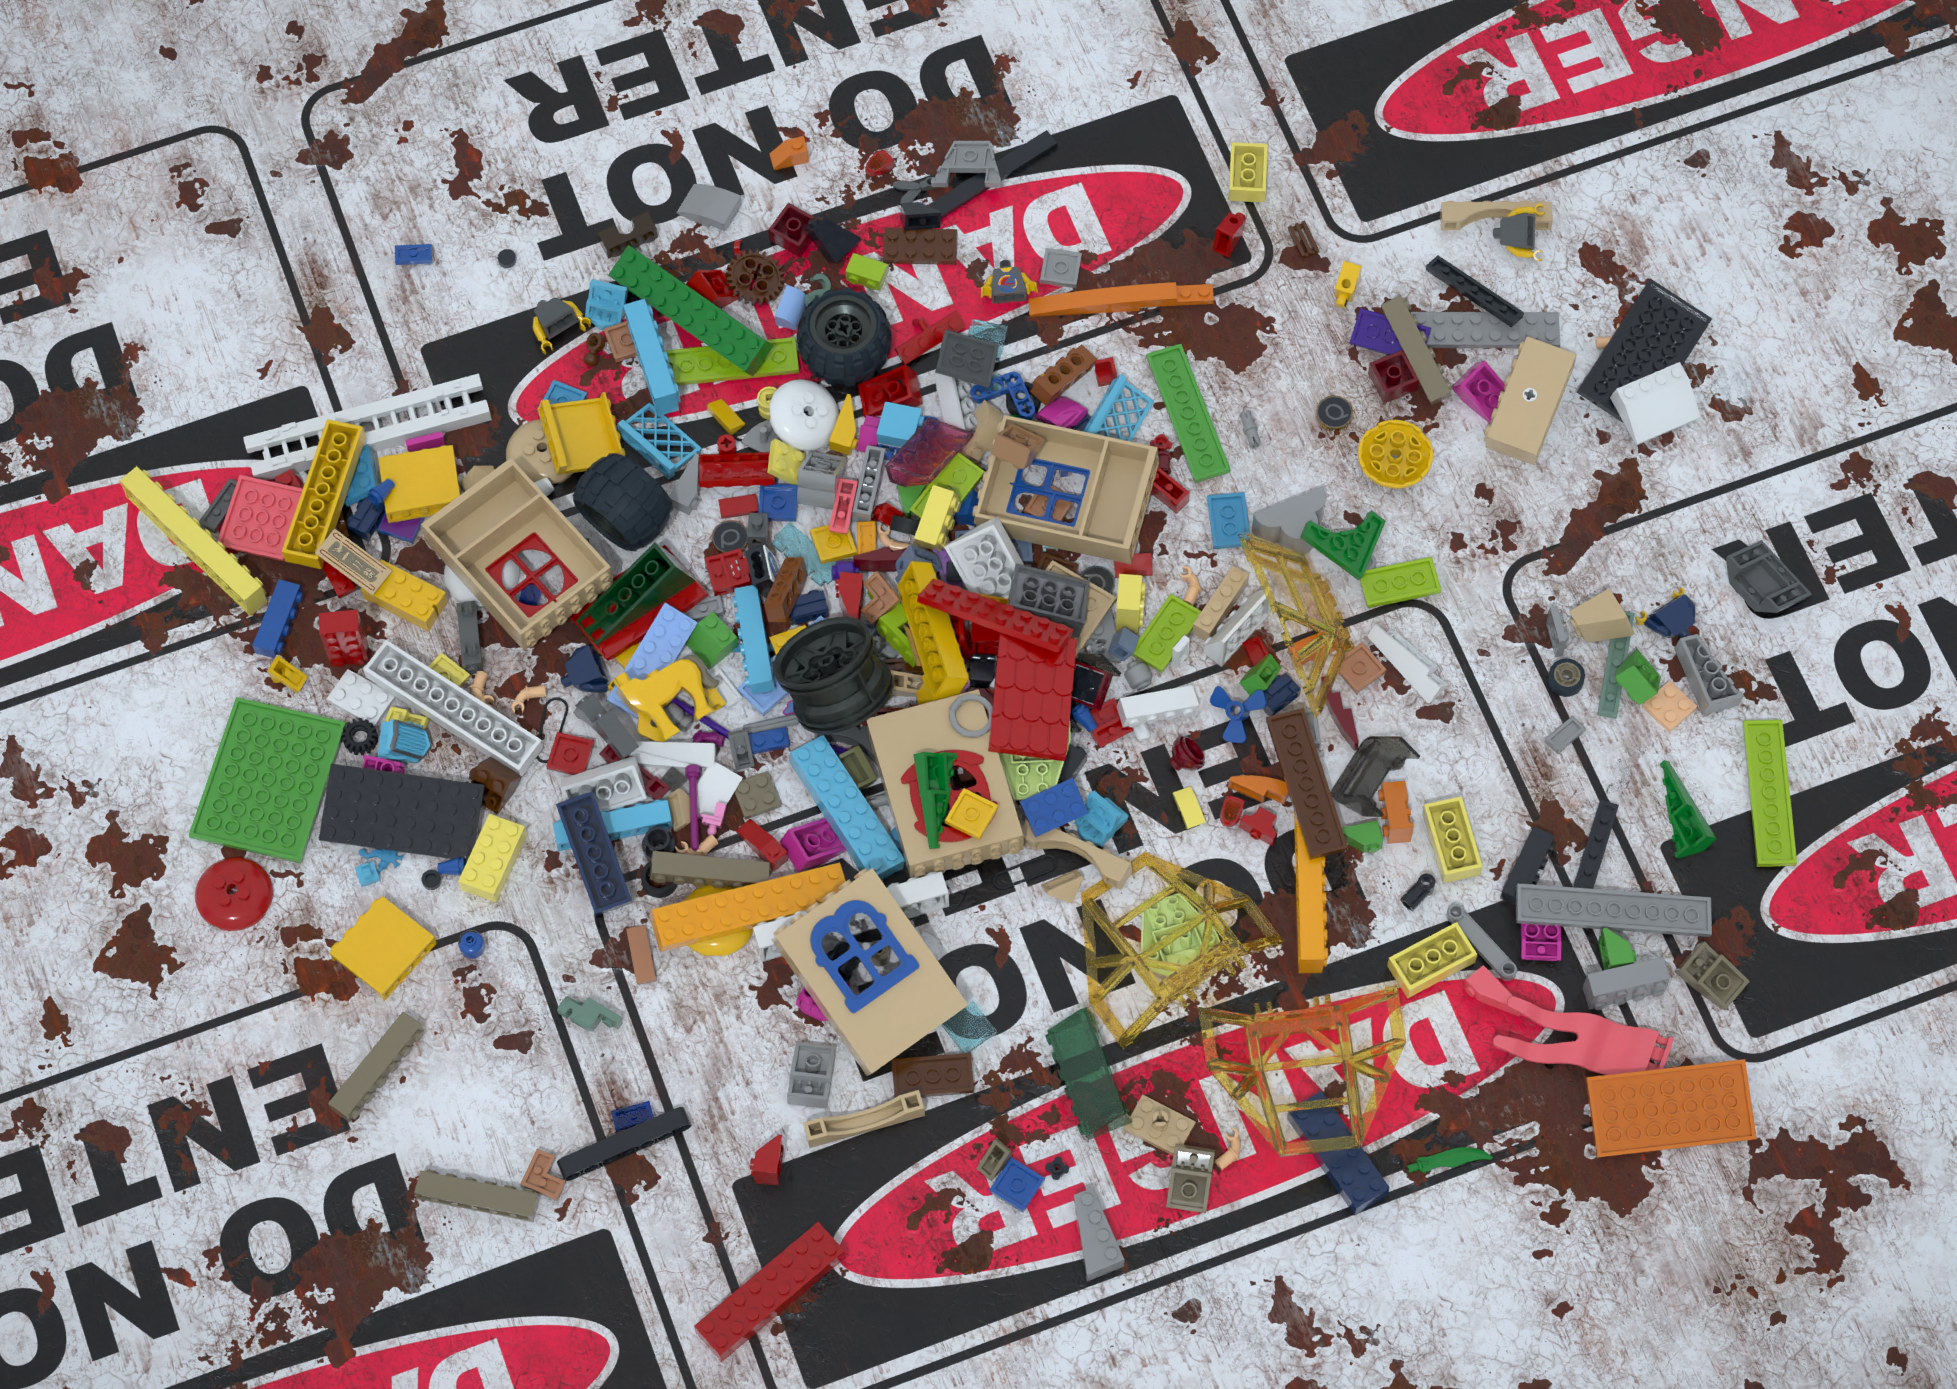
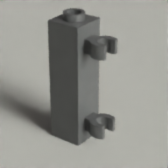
M475 601L456 603L462 666L466 672L475 674L477 671H483L477 605Z

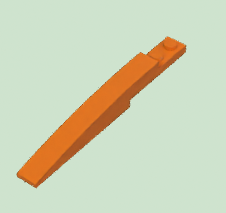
M1176 282L1100 288L1028 299L1029 317L1140 311V307L1214 304L1213 284L1176 286Z

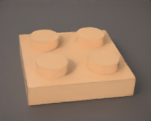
M1668 681L1658 690L1656 695L1642 705L1669 733L1697 709V705L1671 681Z

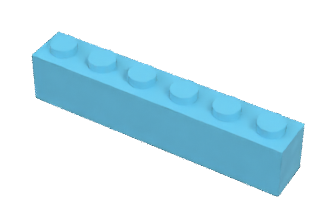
M753 585L735 588V596L732 597L734 608L737 607L738 612H735L737 624L740 623L741 627L737 628L739 640H743V644H740L742 656L745 655L746 660L742 661L744 671H748V676L745 677L747 688L751 687L753 694L775 690L759 591Z
M659 799L649 804L639 803L629 808L619 807L610 812L600 811L610 841L646 834L648 829L653 827H662L666 830L673 828L667 800ZM560 819L553 823L558 851L571 849Z

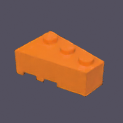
M1405 781L1384 782L1381 785V790H1378V800L1382 801L1383 808H1380V816L1385 821V826H1382L1383 837H1387V844L1411 842L1414 825L1410 822L1411 810L1408 807L1409 799Z

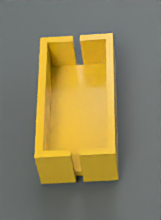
M381 559L379 562L392 570V572L373 595L361 588L364 599L429 632L437 620L436 614L440 615L448 603L446 592Z

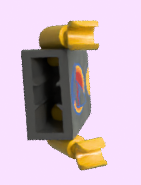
M1537 204L1535 208H1532V206L1515 208L1506 218L1501 219L1500 228L1493 229V237L1500 239V244L1505 245L1507 251L1516 257L1528 259L1533 257L1536 261H1542L1543 259H1537L1535 255L1537 252H1544L1541 250L1532 252V250H1535V216L1541 217L1545 214V212H1537V209L1544 208V205Z
M1009 260L1000 261V268L994 269L993 275L988 276L983 287H981V298L989 296L992 304L1026 301V290L1027 295L1031 291L1037 293V283L1032 282L1025 273L1020 272L1019 267H1011Z
M556 297L547 302L541 300L534 310L536 316L533 318V331L538 341L542 343L541 349L544 354H546L544 349L546 346H549L553 351L552 344L546 338H553L577 323L578 320L580 321V329L582 331H586L583 323H587L591 327V320L583 317V313L571 301H561Z

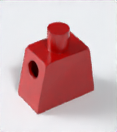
M1240 212L1236 213V215L1233 213L1227 214L1216 229L1213 251L1227 258L1230 257L1243 235L1246 219L1244 214Z

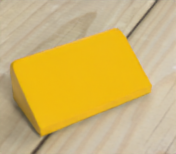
M722 399L707 405V411L730 435H733L745 426V423Z

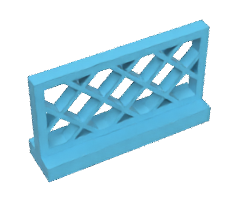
M1120 374L1113 379L1083 432L1097 434L1104 431V435L1109 437L1108 430L1115 429L1118 439L1131 442L1154 401L1126 381L1127 378ZM1124 387L1130 391V398H1124L1122 392ZM1137 399H1142L1147 403L1145 408L1139 409ZM1132 400L1135 410L1127 411L1125 401ZM1121 402L1123 412L1115 413L1114 404ZM1136 413L1137 422L1130 424L1128 414ZM1124 415L1126 424L1119 425L1117 416ZM1107 417L1113 418V427H1107L1105 421ZM1127 427L1129 436L1122 438L1120 428Z
M650 402L626 421L621 420L617 424V431L620 433V437L668 480L674 477L675 472L690 461L695 453L699 454L702 450L698 444L666 416H657L655 407ZM650 410L655 415V418H644V413ZM641 422V428H633L630 424ZM644 422L655 423L654 429H643ZM657 423H665L668 429H657ZM643 433L654 434V440H646L643 437ZM657 434H668V440H657ZM670 434L680 436L681 441H670ZM656 445H667V451H659ZM670 445L681 446V452H670ZM683 446H691L694 450L692 452H683ZM670 456L681 457L677 464L669 460Z

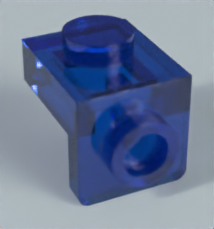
M530 584L521 591L519 602L538 606L541 591L534 584Z

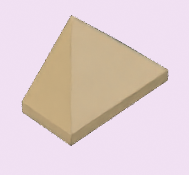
M473 466L460 482L464 492L494 471V467Z
M681 788L676 789L667 796L672 825L676 832L690 823V797Z
M1075 869L1042 884L1041 887L1048 895L1072 904L1083 881V877Z

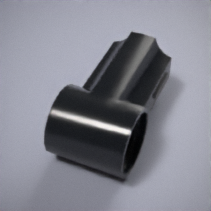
M1422 874L1418 881L1400 899L1408 910L1413 912L1427 896L1434 892L1436 881L1433 875ZM1428 882L1431 884V886L1429 888H1425L1421 885V883Z

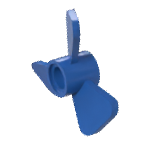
M1220 686L1215 687L1210 697L1211 705L1225 709L1227 717L1231 719L1223 733V739L1233 743H1244L1247 740L1243 721L1248 718L1250 711L1261 710L1267 706L1265 693L1262 690L1255 691L1244 703L1232 701L1226 691ZM1239 706L1241 711L1240 714L1236 716L1234 711L1235 708Z

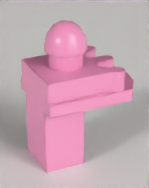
M717 802L713 816L699 815L703 825L709 826L707 828L708 835H715L717 832L716 828H722L727 808L726 804Z

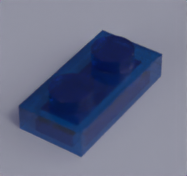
M650 1101L611 1111L616 1132L629 1129L654 1118Z

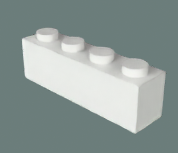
M1193 685L1120 698L1117 704V710L1123 727H1136L1142 723L1153 724L1164 719L1170 721L1180 716L1190 717L1196 713L1199 707Z

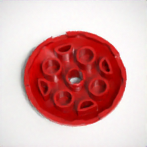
M242 857L225 858L212 864L201 875L195 889V903L202 918L208 924L224 931H239L255 925L265 916V912L273 900V885L266 870L257 862ZM232 889L237 890L235 894H229Z

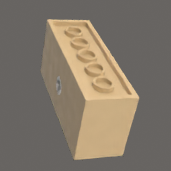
M1527 336L1525 342L1521 341L1518 358H1514L1510 374L1512 375L1508 374L1504 384L1505 392L1501 391L1499 395L1498 409L1494 408L1490 423L1492 425H1487L1484 441H1486V448L1535 466L1574 369L1576 354Z

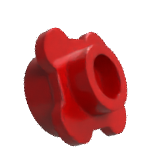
M1160 434L1150 441V446L1158 447V452L1171 449L1172 443L1169 442L1165 435Z

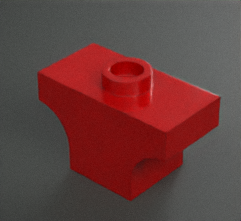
M1259 807L1255 814L1243 815L1240 819L1239 828L1248 832L1253 839H1260L1270 846H1273L1277 840V833L1273 829L1277 816L1262 807Z

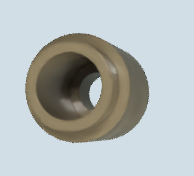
M885 946L871 956L870 960L873 965L884 966L888 963V946Z

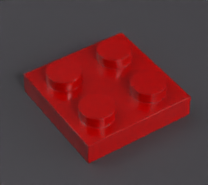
M557 732L546 765L547 769L570 775L585 772L595 744L594 740Z

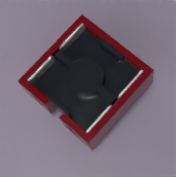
M1075 661L1071 700L1101 710L1113 674Z

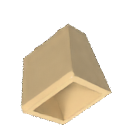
M1610 589L1569 611L1572 616L1570 622L1574 627L1575 633L1578 638L1583 637L1586 643L1628 637L1635 634L1627 615Z

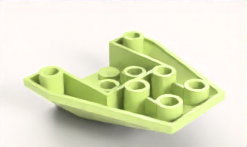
M1070 723L1068 731L1067 751L1071 742ZM998 753L1014 800H1024L1058 784L1064 761Z
M1180 893L1142 904L1141 956L1147 970L1165 976L1174 975L1205 966L1222 949V944L1216 930Z

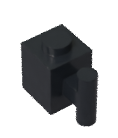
M972 654V661L979 662H971V669L967 668L970 687L990 689V684L994 679V664L987 662L995 663L996 655Z

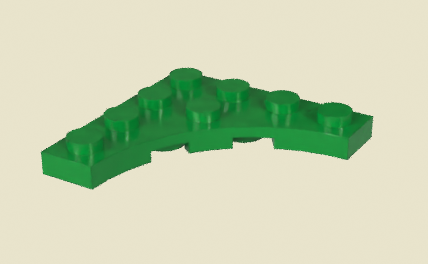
M1371 510L1355 529L1340 531L1339 533L1330 532V530L1312 521H1308L1300 538L1359 580L1365 573L1386 521Z

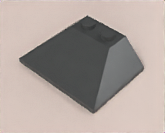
M1762 540L1728 555L1726 558L1729 584L1754 611L1778 613L1812 595Z

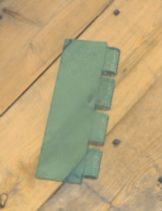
M791 523L787 524L774 536L775 540H773L771 545L779 552H784L783 555L785 557H803L808 576L812 574L811 579L821 587L825 583L829 584L832 582L831 567L835 565V561L820 564L813 542Z

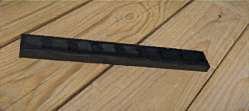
M1047 130L996 162L1001 181L1057 146L1056 140ZM986 173L974 175L931 202L929 206L940 210L941 219L991 188L985 187Z

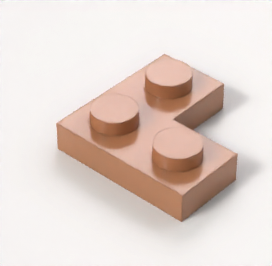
M876 571L863 583L874 598L860 611L872 625H875L881 616L888 613L901 601V598L879 571Z
M536 1149L520 1183L521 1187L534 1190L538 1194L558 1201L566 1182L549 1175L556 1157Z

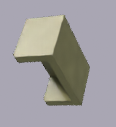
M859 745L838 756L860 791L873 785L878 779Z

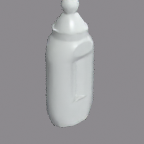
M1147 723L1132 727L1136 738L1140 742L1151 738Z

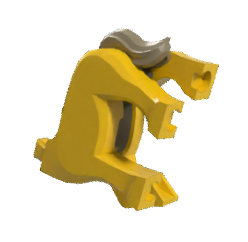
M695 655L685 656L683 659L671 663L660 671L655 669L644 680L637 678L630 680L626 672H623L613 681L618 689L616 691L618 697L629 710L637 715V733L653 742L664 743L670 737L680 732L663 709L664 706L675 698L679 691L687 693L692 698L695 707L693 715L695 722L705 715H711L726 705V702L716 689L720 681L709 675L703 661ZM651 719L653 720V722L656 724L657 727L651 726V724H650Z

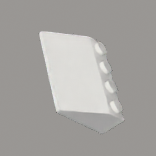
M1680 362L1617 388L1610 397L1636 445L1701 417L1689 378Z
M998 517L982 523L944 546L969 592L1002 598L1009 597L1015 564H1024Z
M1268 588L1253 593L1249 598L1245 597L1240 604L1241 607L1237 611H1232L1228 617L1229 620L1225 624H1220L1216 630L1217 633L1205 641L1204 654L1222 667L1241 647L1242 642H1245L1270 615L1273 590Z

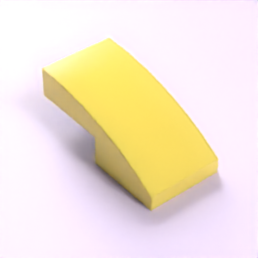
M390 707L384 721L389 722L391 719H396L403 722H412L422 725L425 730L429 723V719L425 716L411 714L406 709Z
M1191 786L1172 793L1177 808L1181 812L1186 829L1206 822Z

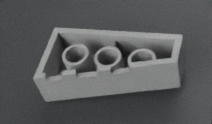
M1695 634L1680 638L1674 649L1702 714L1706 715L1738 706L1744 697L1743 694L1737 691L1733 685L1734 682L1722 671L1723 667L1711 656V651L1699 635Z
M1093 1188L1075 1194L1074 1207L1086 1280L1088 1282L1124 1267L1125 1259Z

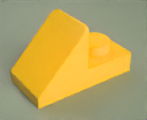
M276 655L267 670L274 683L281 682L295 693L300 691L308 677L278 655Z

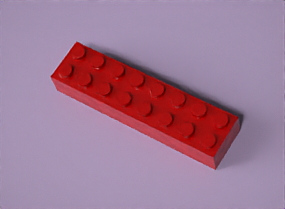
M817 1222L694 1325L696 1334L717 1358L723 1362L846 1258L845 1251L825 1228Z

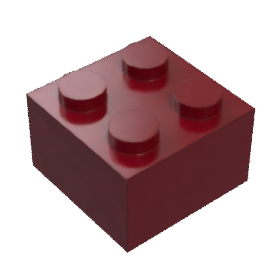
M787 203L768 229L769 241L801 257L812 242L804 228L814 216Z
M1404 350L1369 363L1368 375L1383 403L1418 390L1419 379Z

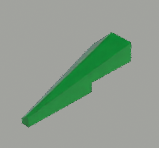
M916 753L913 756L929 849L940 848L938 844L939 835L943 832L944 828L941 826L942 819L946 816L951 791L949 787L950 777L954 775L952 766L953 761L957 759V753Z
M1664 760L1660 763V767L1663 768L1664 779L1662 780L1667 791L1665 796L1669 823L1672 824L1674 833L1672 841L1676 845V858H1682L1704 851L1717 838L1670 762Z

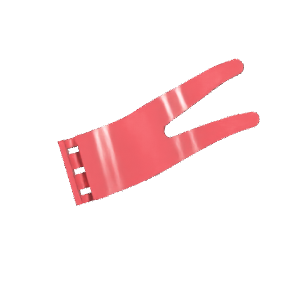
M1510 997L1507 1001V1006L1510 1009L1545 1028L1577 1034V1040L1555 1044H1535L1497 1035L1493 1039V1045L1526 1061L1541 1064H1571L1600 1075H1612L1664 1069L1674 1038L1671 1036L1664 1038L1659 1035L1658 1031L1622 1025L1590 1013L1552 1012L1523 999ZM1655 1043L1666 1046V1048H1659L1655 1046ZM1649 1060L1660 1062V1065L1653 1064Z

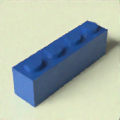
M278 580L252 645L256 654L275 658L276 655L283 652L285 637H288L290 634L291 622L296 619L298 604H301L304 598V593L299 584Z

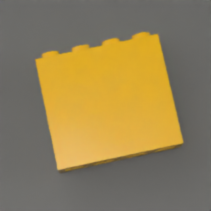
M602 392L600 398L550 404L549 399L541 400L538 413L556 475L586 471L594 462L602 457H607L609 453L625 456V450L621 448L620 433L616 431L615 416L611 414V403L607 399L605 392Z
M453 445L386 455L378 458L381 481L384 482L386 479H390L395 484V487L384 501L388 523L433 516L460 496Z
M381 896L372 902L370 909L365 914L363 913L359 916L357 923L344 933L341 941L336 942L331 947L329 954L333 961L337 960L375 990L378 996L385 1001L433 949L437 942L431 933L385 897Z

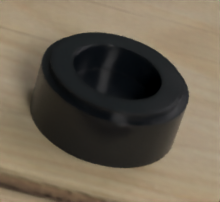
M504 249L499 252L497 258L501 267L511 268L515 265L516 255L512 250Z
M427 870L421 877L423 886L428 890L437 889L442 882L441 876L436 870Z

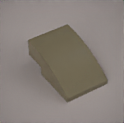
M1705 941L1699 943L1674 971L1697 992L1723 1010L1728 1008L1750 982L1722 954L1718 955Z
M1175 1144L1166 1207L1206 1213L1215 1149Z

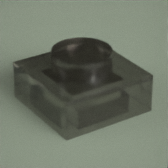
M671 767L661 780L670 787L671 792H674L684 785L687 777L674 767Z

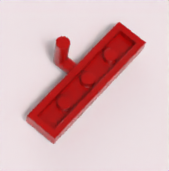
M957 311L950 313L930 327L927 326L922 318L913 319L912 324L919 326L922 332L894 350L903 365L941 343L945 330L958 332L966 326Z

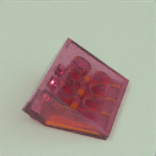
M928 418L885 465L890 482L903 487L930 484L973 437V432Z

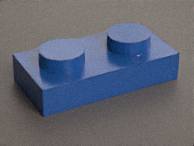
M432 244L395 245L396 265L432 263Z
M786 727L748 734L752 755L790 747Z

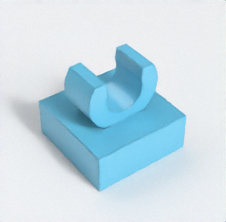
M374 861L355 867L362 887L380 881Z

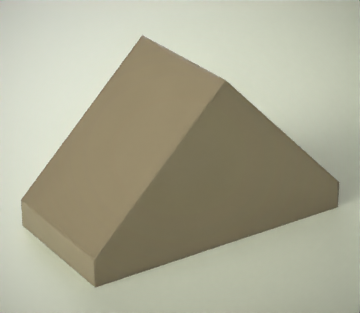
M996 1138L976 1169L992 1181L1004 1169L1012 1157V1151Z

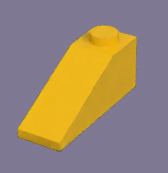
M847 394L829 439V450L851 456L852 451L857 449L859 439L856 436L851 395Z

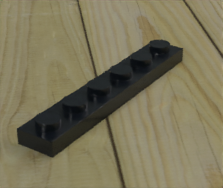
M1439 255L1426 265V271L1511 328L1523 318V311Z
M1600 799L1574 882V888H1594L1619 805Z

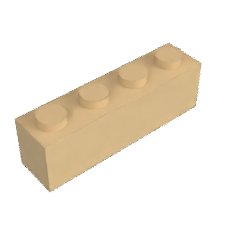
M1234 566L1231 567L1194 622L1192 634L1205 641L1210 636H1214L1217 628L1222 624L1247 587L1249 574Z

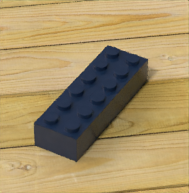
M593 791L557 803L556 806L595 915L598 916L632 904L631 896Z
M1322 1091L1288 1111L1287 1120L1354 1215H1357L1388 1195L1390 1187Z

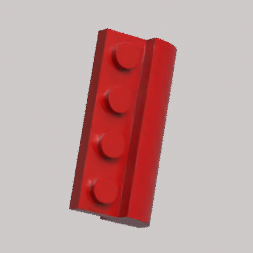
M770 452L699 455V487L728 488L732 486L775 485V476L767 473Z

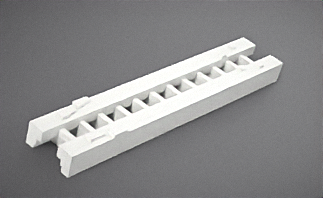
M479 374L471 375L298 423L293 422L281 425L282 427L243 437L247 453L264 449V460L250 464L253 476L257 479L269 481L292 469L294 474L310 470L318 445L307 448L305 438L318 435L320 439L327 419L360 426L359 423L373 420L375 430L365 432L366 439L364 445L368 444L371 447L372 452L405 444L407 439L440 431L446 433L490 421L492 419L487 400L471 403L469 393L483 390ZM462 396L464 406L453 408L451 398ZM444 401L446 409L435 413L433 403ZM426 406L428 415L417 418L415 408ZM407 410L410 420L399 423L397 413ZM391 415L393 425L380 428L377 418ZM300 439L302 450L289 453L287 443ZM282 444L284 455L271 458L269 448Z

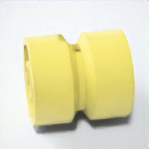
M770 386L761 389L757 396L759 414L767 420L771 419L769 404L777 390Z

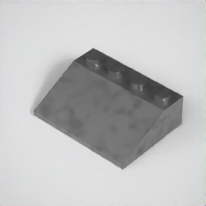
M1016 563L1007 605L1022 611H1028L1041 618H1047L1052 622L1064 624L1074 629L1073 637L1079 638L1085 623L1090 581Z

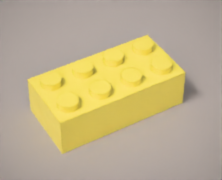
M1462 796L1424 804L1422 815L1442 883L1480 876L1483 866Z
M489 814L458 880L460 889L497 903L527 837L525 826Z
M1456 922L1389 957L1387 967L1406 997L1409 998L1472 965L1476 961L1477 953Z

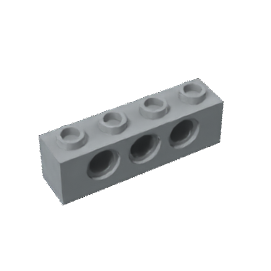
M870 445L866 447L852 511L853 522L871 521L885 459V448Z

